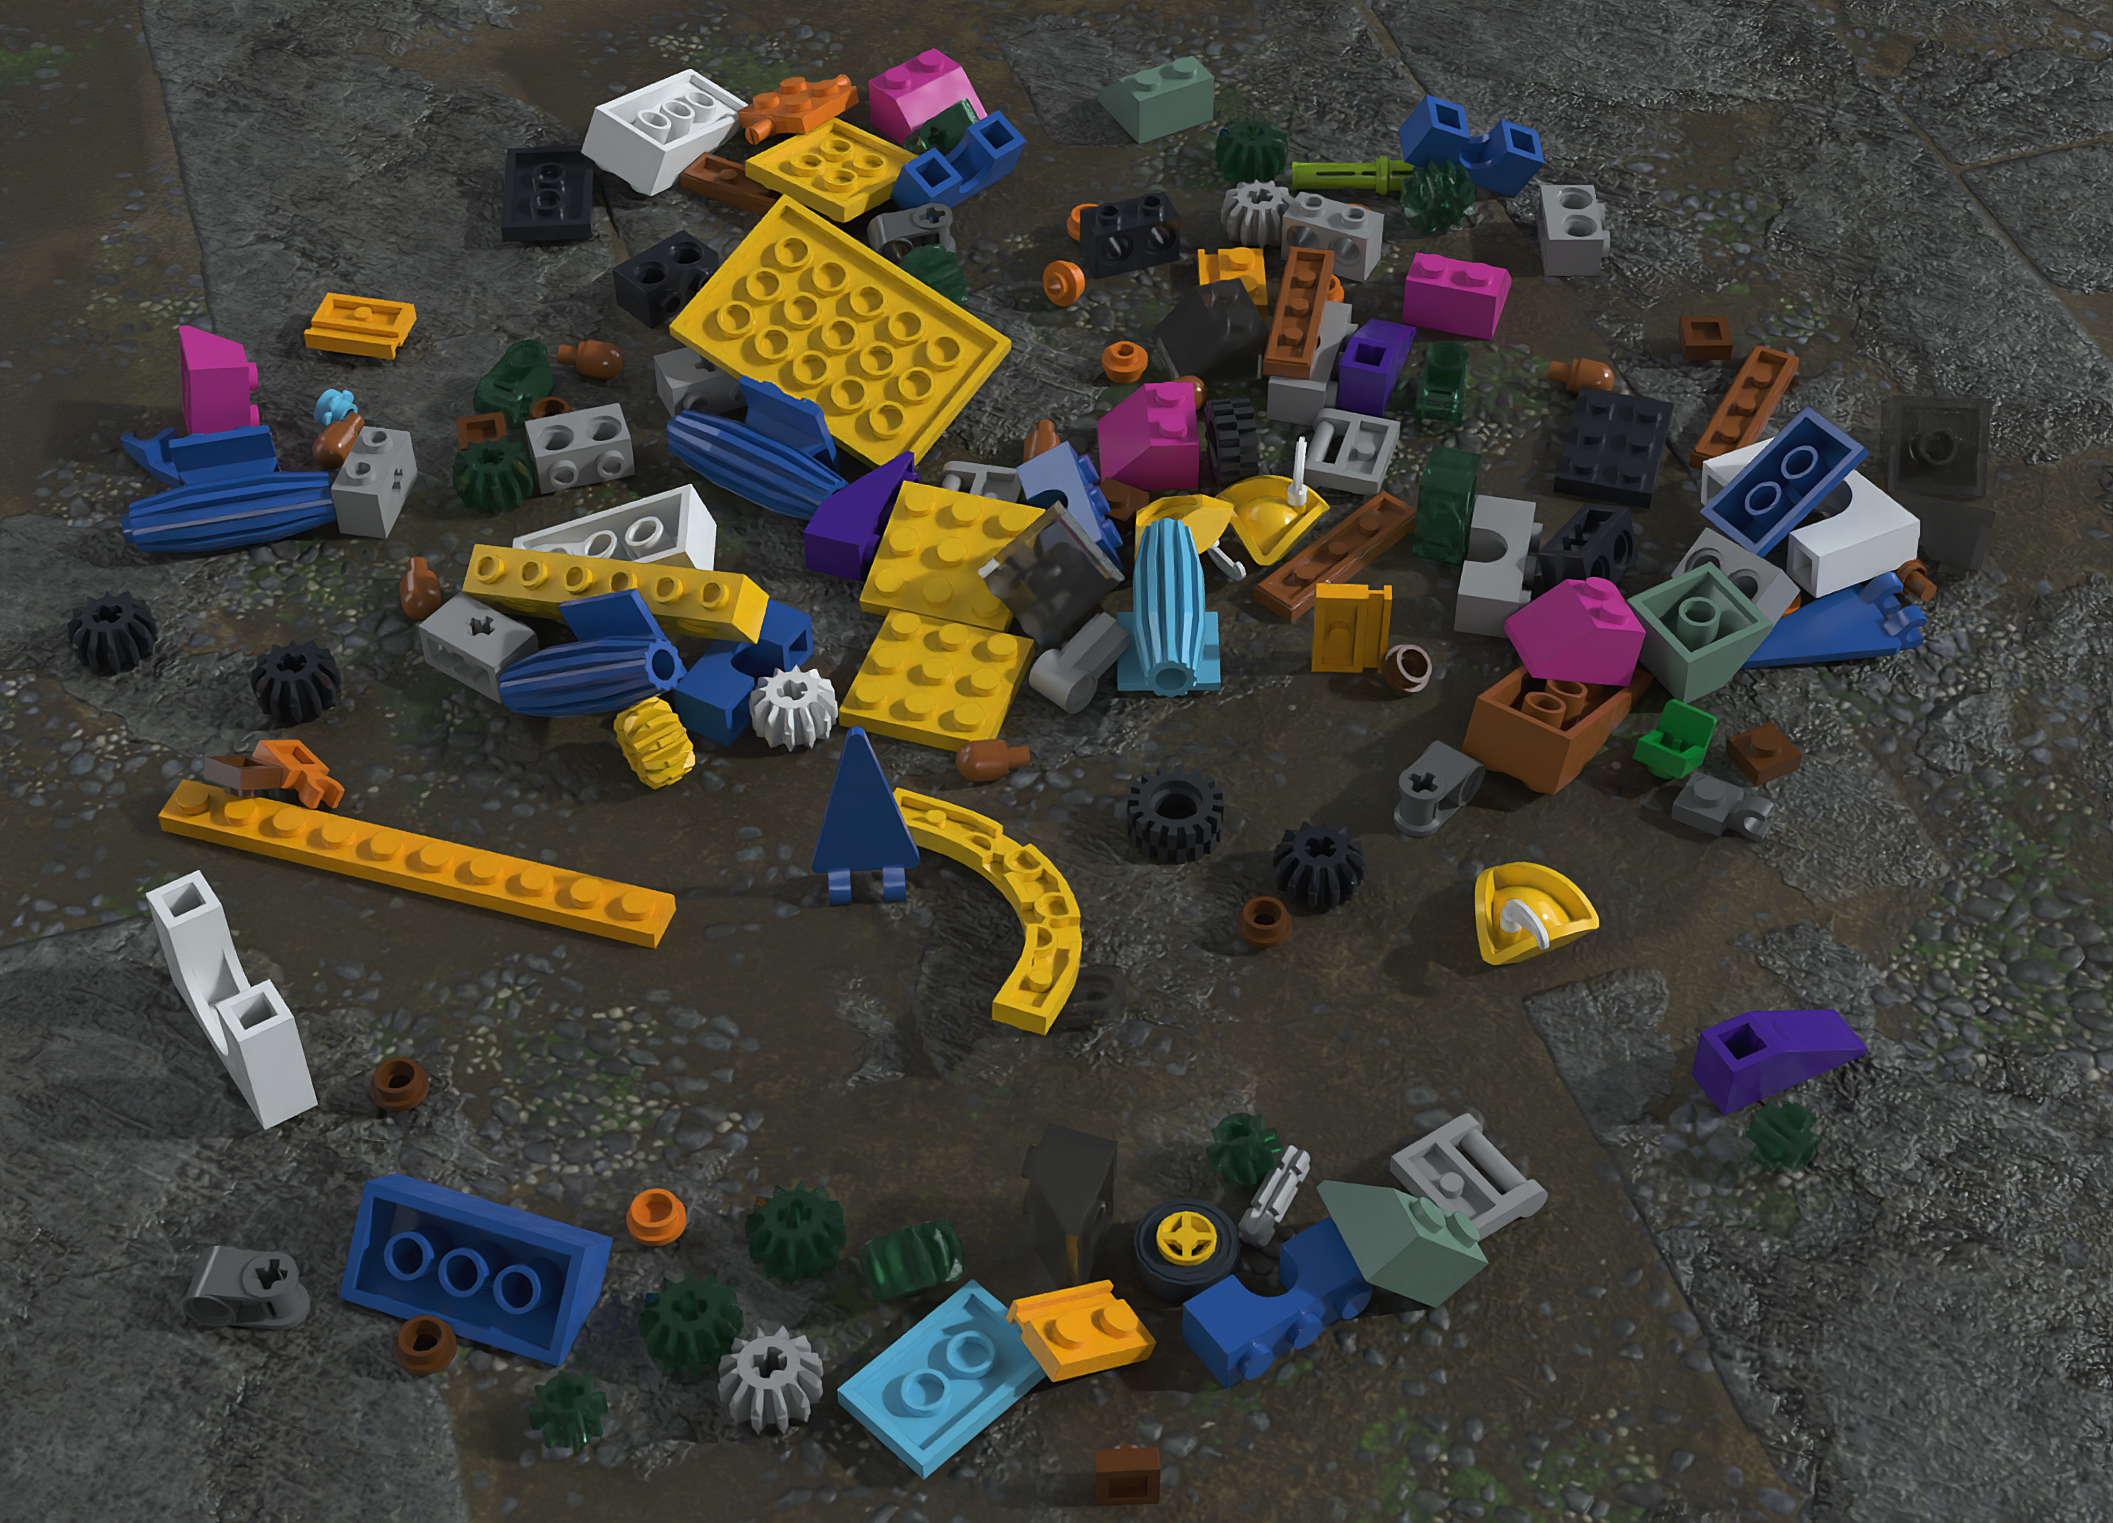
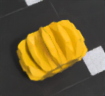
M653 697L639 704L629 706L626 710L617 714V719L614 720V730L617 734L616 741L623 750V756L630 763L631 770L637 773L641 782L656 790L664 785L669 786L682 779L684 774L692 770V766L695 765V755L692 751L693 744L688 739L687 729L680 723L678 714L672 712L669 703Z

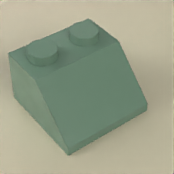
M1194 56L1179 58L1174 62L1149 70H1141L1136 74L1118 79L1098 93V101L1138 144L1212 121L1214 76Z
M1711 561L1627 599L1626 602L1646 631L1638 660L1676 700L1685 704L1724 687L1773 629V623Z
M1324 1180L1316 1187L1365 1281L1437 1308L1489 1264L1477 1243L1480 1240L1477 1228L1467 1216L1459 1211L1449 1212L1435 1206L1425 1197L1418 1199L1394 1188Z

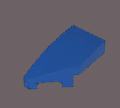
M175 427L162 429V432L152 439L140 440L136 438L135 433L125 434L120 437L124 450L150 474L172 489L182 486L168 441L179 438Z

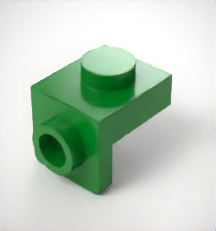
M1671 699L1665 704L1658 727L1638 740L1632 758L1647 764L1648 771L1656 776L1665 779H1681L1702 765L1717 723V718L1679 700Z

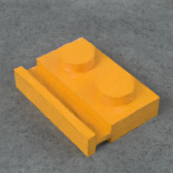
M1237 247L1234 249H1218V254L1205 255L1204 249H1198L1197 267L1201 320H1208V314H1221L1222 320L1267 319L1268 300L1263 248L1249 249Z
M328 292L311 320V329H306L303 334L306 348L394 360L396 347L402 346L417 317L414 304Z
M1316 583L1311 672L1362 673L1363 668H1378V673L1383 674L1382 659L1388 651L1392 585H1384V590H1368V585Z
M1109 1279L1013 1300L1005 1318L1010 1324L1017 1323L1023 1330L1020 1336L1021 1340L1052 1382L1147 1360L1150 1357L1157 1342L1124 1299H1115L1111 1293L1114 1285Z

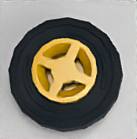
M1184 1198L1165 1201L1145 1214L1135 1230L1132 1243V1257L1137 1276L1150 1291L1167 1300L1187 1302L1232 1274L1235 1276L1240 1257V1242L1234 1223L1222 1210L1205 1201Z

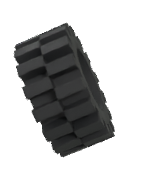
M1245 396L1208 400L1205 407V439L1208 444L1206 449L1207 456L1209 455L1210 459L1209 468L1210 471L1212 470L1213 482L1215 481V486H1231L1243 479L1258 476L1260 453L1258 452L1257 445H1259L1258 436H1256L1257 425L1256 420L1253 419L1254 410L1250 399Z
M1175 765L1174 773H1168L1166 766L1157 767L1156 777L1149 771L1142 774L1141 783L1135 780L1131 786V793H1128L1127 831L1128 836H1131L1133 846L1135 848L1142 846V855L1150 858L1157 852L1158 862L1167 864L1169 856H1176L1177 865L1186 864V855H1191L1194 861L1203 859V849L1211 854L1216 849V841L1220 842L1223 836L1224 820L1223 791L1220 786L1215 787L1214 778L1208 775L1201 780L1202 770L1194 767L1190 774H1185L1184 765ZM1178 809L1193 814V816L1185 819H1168L1158 815V813Z

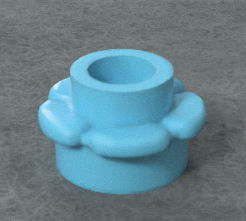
M335 389L325 391L315 406V421L323 425L324 429L333 421H343L349 412L357 413V406L352 403L354 400L353 394L348 390H344L342 393Z

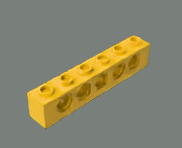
M482 544L474 545L462 592L479 602L488 603L499 613L563 621L566 620L558 607L564 601L636 588L663 633L757 644L769 595L745 574Z

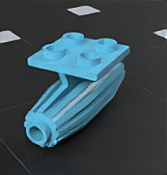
M1171 518L1155 520L1151 526H1146L1141 537L1133 572V612H1117V621L1129 634L1132 642L1117 659V691L1153 690L1158 696L1165 695L1167 698H1174L1176 695H1186L1188 690H1220L1218 612H1205L1204 573L1191 529L1188 525L1184 526L1180 520L1175 521Z

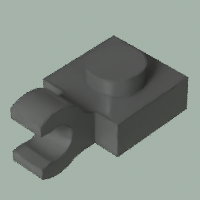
M1695 771L1674 801L1671 819L1721 837L1728 827L1740 832L1751 840L1762 841L1771 828V823L1767 822L1766 819L1773 810L1774 803L1760 796H1751L1743 800L1745 789Z

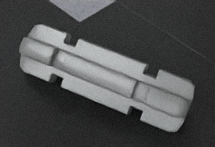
M1287 1145L1280 1150L1274 1161L1276 1167H1272L1268 1171L1251 1201L1253 1208L1246 1210L1239 1223L1240 1231L1238 1232V1237L1241 1241L1250 1243L1256 1248L1268 1245L1275 1232L1273 1226L1278 1225L1298 1191L1296 1185L1303 1182L1310 1169V1156L1305 1150H1298L1292 1145Z

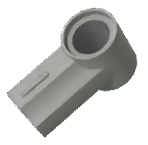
M1105 612L1103 614L1097 613L1061 651L1050 649L1038 658L1031 669L1029 684L1033 689L1068 713H1078L1092 700L1097 690L1098 678L1132 644L1130 636L1113 617Z

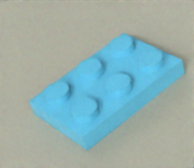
M972 1279L837 1389L838 1403L924 1480L1047 1376V1374L1021 1340L1020 1336L1023 1330L1017 1323L1010 1324L1005 1318L1009 1309Z

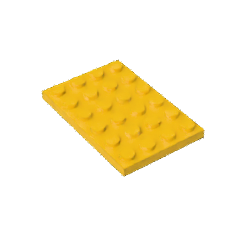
M785 193L669 326L672 337L737 380H740L745 375L761 383L762 381H769L778 386L787 395L799 400L807 398L816 403L824 412V419L830 435L835 441V445L873 470L906 451L914 452L915 467L1011 350V340Z

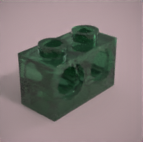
M1433 445L1419 482L1413 557L1461 566L1469 544L1471 523L1478 495L1482 454Z

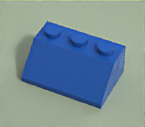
M1807 405L1700 513L1718 534L1755 555L1764 558L1865 459L1869 452L1864 446Z

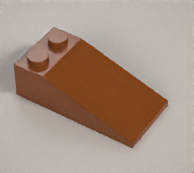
M1523 664L1476 698L1461 752L1484 764L1488 770L1502 771L1522 780L1525 786L1533 791L1555 795L1579 775L1649 689L1654 676L1635 667L1630 685L1626 687L1532 678L1525 664Z

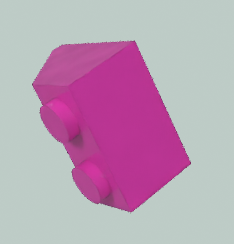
M935 48L923 52L919 56L891 68L868 81L870 123L918 156L934 147L942 153L958 145L968 127L987 117L962 66Z
M1416 252L1405 282L1402 323L1492 340L1511 287L1512 278L1507 269L1492 267L1485 263H1471L1445 258L1437 254L1428 255Z
M178 326L182 408L188 435L230 431L247 425L260 426L257 404L250 405V391H258L257 367L255 362H247L243 345L191 326Z
M1192 382L1144 384L1097 421L1101 483L1108 477L1140 490L1198 489L1199 436Z
M1589 577L1586 581L1564 580L1508 617L1503 627L1532 678L1626 687L1630 685L1646 631L1612 582L1599 577Z

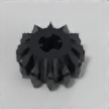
M107 591L105 596L100 599L87 597L86 607L72 609L73 618L67 623V635L70 645L73 647L75 657L79 659L82 666H92L97 674L108 668H113L119 674L122 667L131 665L139 668V658L153 655L154 643L158 641V628L155 618L152 617L150 607L146 605L144 599H133L129 591L123 592L117 597L112 596Z
M292 639L289 646L285 647L272 644L271 654L257 656L256 668L251 671V686L258 706L262 709L263 714L274 715L278 723L284 722L290 717H294L299 725L305 716L312 715L321 718L322 708L335 707L337 694L341 692L340 685L342 680L340 671L336 667L335 658L331 655L329 648H318L314 640L298 645Z
M1325 820L1321 827H1313L1308 822L1303 821L1299 831L1286 829L1281 843L1277 844L1276 850L1273 853L1272 866L1275 868L1277 890L1287 892L1290 904L1303 900L1306 901L1312 912L1317 904L1324 903L1332 910H1335L1339 899L1352 901L1354 894L1357 892V887L1361 886V880H1364L1366 864L1363 863L1361 840L1350 838L1347 826L1333 830L1330 829L1327 820Z

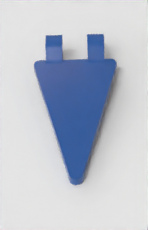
M1894 572L1884 573L1874 578L1864 588L1860 583L1827 594L1781 618L1773 627L1772 632L1740 669L1897 655L1900 652V648L1912 649L1923 644L1924 637L1917 627L1926 625L1927 618L1917 605L1908 606L1900 610V603L1893 593L1902 592L1903 584ZM1894 614V615H1893L1889 620H1887V621H1886V619L1883 617V616H1887V615Z
M854 726L848 730L811 859L812 871L817 874L828 873L830 905L852 904L850 872L883 870L885 902L906 901L904 868H914L919 865V852L864 729Z

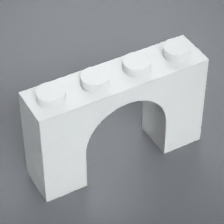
M1775 437L1703 461L1701 503L1706 506ZM1853 469L1814 508L1826 512L1833 517L1789 532L1786 574L1813 597L1819 598L1896 570L1905 562L1917 557L1920 520Z
M197 870L146 893L173 983L264 1130L318 1105L294 1016L270 979L250 987L237 957L223 907L201 872Z

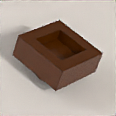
M1680 316L1678 334L1684 360H1731L1733 343L1726 316Z
M503 412L455 418L462 463L510 457Z
M1106 477L1099 486L1111 512L1104 515L1105 519L1109 518L1115 525L1118 533L1126 536L1136 524V512L1149 505V493Z
M1772 721L1728 738L1725 751L1729 758L1755 786L1799 769L1802 753Z
M249 755L206 757L203 778L224 785V792L226 794L238 797H255L259 789L280 788L283 767Z
M1124 1444L1111 1449L1095 1450L1094 1484L1096 1506L1159 1503V1447L1140 1448L1136 1445Z

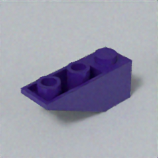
M1371 319L1351 336L1339 365L1336 409L1383 418L1415 337L1417 327Z
M906 451L821 502L803 532L806 569L862 582L871 564H873L903 481L920 484V475L915 473L914 452Z
M1835 1009L1748 1011L1700 1032L1691 1075L1725 1116L1867 1054L1868 1048Z

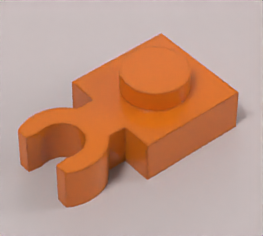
M259 740L252 757L283 767L281 788L287 790L296 789L299 792L298 797L300 801L310 809H316L321 799L329 807L337 808L345 791L344 788L336 780L327 776L330 769L300 740Z

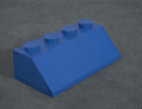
M396 1173L365 1182L339 1298L407 1320L420 1315H432L447 1323L455 1335L560 1366L565 1361L600 1296L613 1238Z

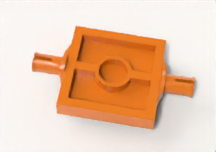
M840 74L832 80H823L817 83L805 82L804 77H792L780 82L778 89L755 96L753 103L737 111L741 128H747L745 130L746 139L749 143L757 145L760 141L769 136H775L778 133L806 134L859 103L856 86H851L850 79L844 74Z

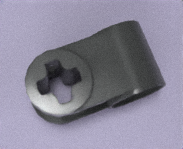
M928 203L913 209L883 213L873 218L867 226V235L872 250L902 270L929 263H942L951 259L956 253V243L950 236L949 229L953 222L952 211L944 204ZM930 216L933 217L932 224L929 221ZM936 243L940 245L939 250L936 249Z
M1441 740L1434 741L1425 750L1423 755L1399 776L1398 790L1402 797L1394 809L1393 822L1402 833L1412 837H1425L1437 832L1445 821L1461 806L1468 804L1476 795L1486 773L1484 764Z
M220 1245L210 1246L202 1251L183 1302V1310L195 1321L209 1326L226 1327L231 1325L282 1331L297 1326L306 1318L310 1311L311 1300L306 1288L298 1282V1268L294 1259L288 1254L279 1251L238 1250Z

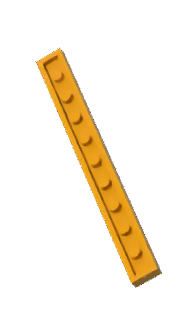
M186 779L181 781L158 815L162 831L656 949L676 911L675 897L672 894L258 796H233L226 794L224 788Z

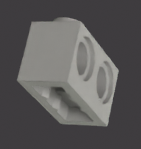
M1540 185L1536 224L1545 276H1599L1601 258L1609 256L1610 233L1609 230H1603L1605 207L1604 203H1597L1594 185Z
M1300 191L1283 215L1281 260H1287L1289 247L1292 246L1335 251L1332 274L1364 283L1381 258L1384 214L1366 210L1361 206H1352L1330 200L1318 194Z
M619 403L525 421L530 458L541 494L636 475L631 437Z
M1707 527L1671 574V577L1675 578L1711 561L1748 599L1755 594L1750 601L1773 623V627L1801 591L1782 569Z

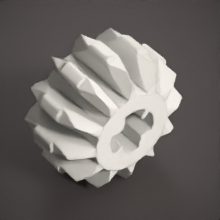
M797 664L791 672H783L775 668L772 678H758L756 690L751 692V699H749L753 728L756 730L757 737H765L770 748L784 743L790 752L798 744H804L812 749L815 738L829 739L831 726L836 724V718L838 717L837 701H835L834 688L831 686V681L821 679L817 669L802 673Z

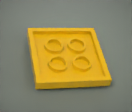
M834 117L806 134H798L745 160V176L763 184L769 190H774L781 194L785 193L803 206H809L829 216L834 221L846 223L891 199L890 195L902 166L919 156Z
M904 480L859 599L861 611L887 617L892 608L1007 634L1040 541L1038 532L1044 529L1046 523L1045 509Z
M891 608L838 711L839 725L849 728L859 726L866 732L958 752L969 741L996 738L1035 655V640Z

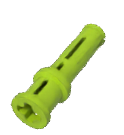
M1380 156V158H1376L1375 162L1367 163L1292 162V190L1375 189V193H1380V195H1387L1388 191H1415L1417 195H1424L1425 168L1415 167L1404 162V160H1389L1387 156Z

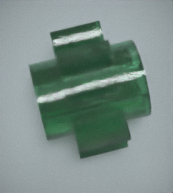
M1787 1100L1781 1108L1774 1102L1766 1104L1754 1116L1746 1131V1137L1756 1144L1749 1157L1770 1173L1776 1171L1780 1174L1785 1167L1794 1173L1800 1171L1810 1162L1820 1146L1821 1138L1810 1130L1818 1118L1797 1102L1792 1104Z
M1242 1112L1234 1113L1222 1119L1216 1128L1211 1129L1215 1144L1207 1147L1205 1150L1213 1170H1221L1226 1184H1230L1233 1181L1242 1185L1256 1184L1264 1180L1269 1170H1276L1278 1168L1273 1153L1279 1152L1283 1147L1276 1128H1267L1262 1114L1259 1113L1253 1116Z
M561 1370L557 1376L551 1378L545 1385H536L534 1387L538 1405L528 1409L532 1430H542L546 1448L550 1449L557 1444L564 1448H572L576 1452L592 1436L601 1437L603 1435L599 1416L607 1414L609 1408L606 1393L595 1392L591 1374L587 1373L580 1377Z

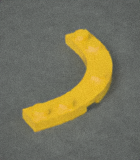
M897 787L893 792V796L915 845L944 854L977 871L1000 890L1013 906L1024 932L1025 945L1015 969L993 1000L991 1019L1045 1036L1065 1005L1075 985L1080 968L1082 949L1081 916L1074 894L1066 880L1053 863L1031 843L1022 847L1014 840L1003 835V825L972 810Z

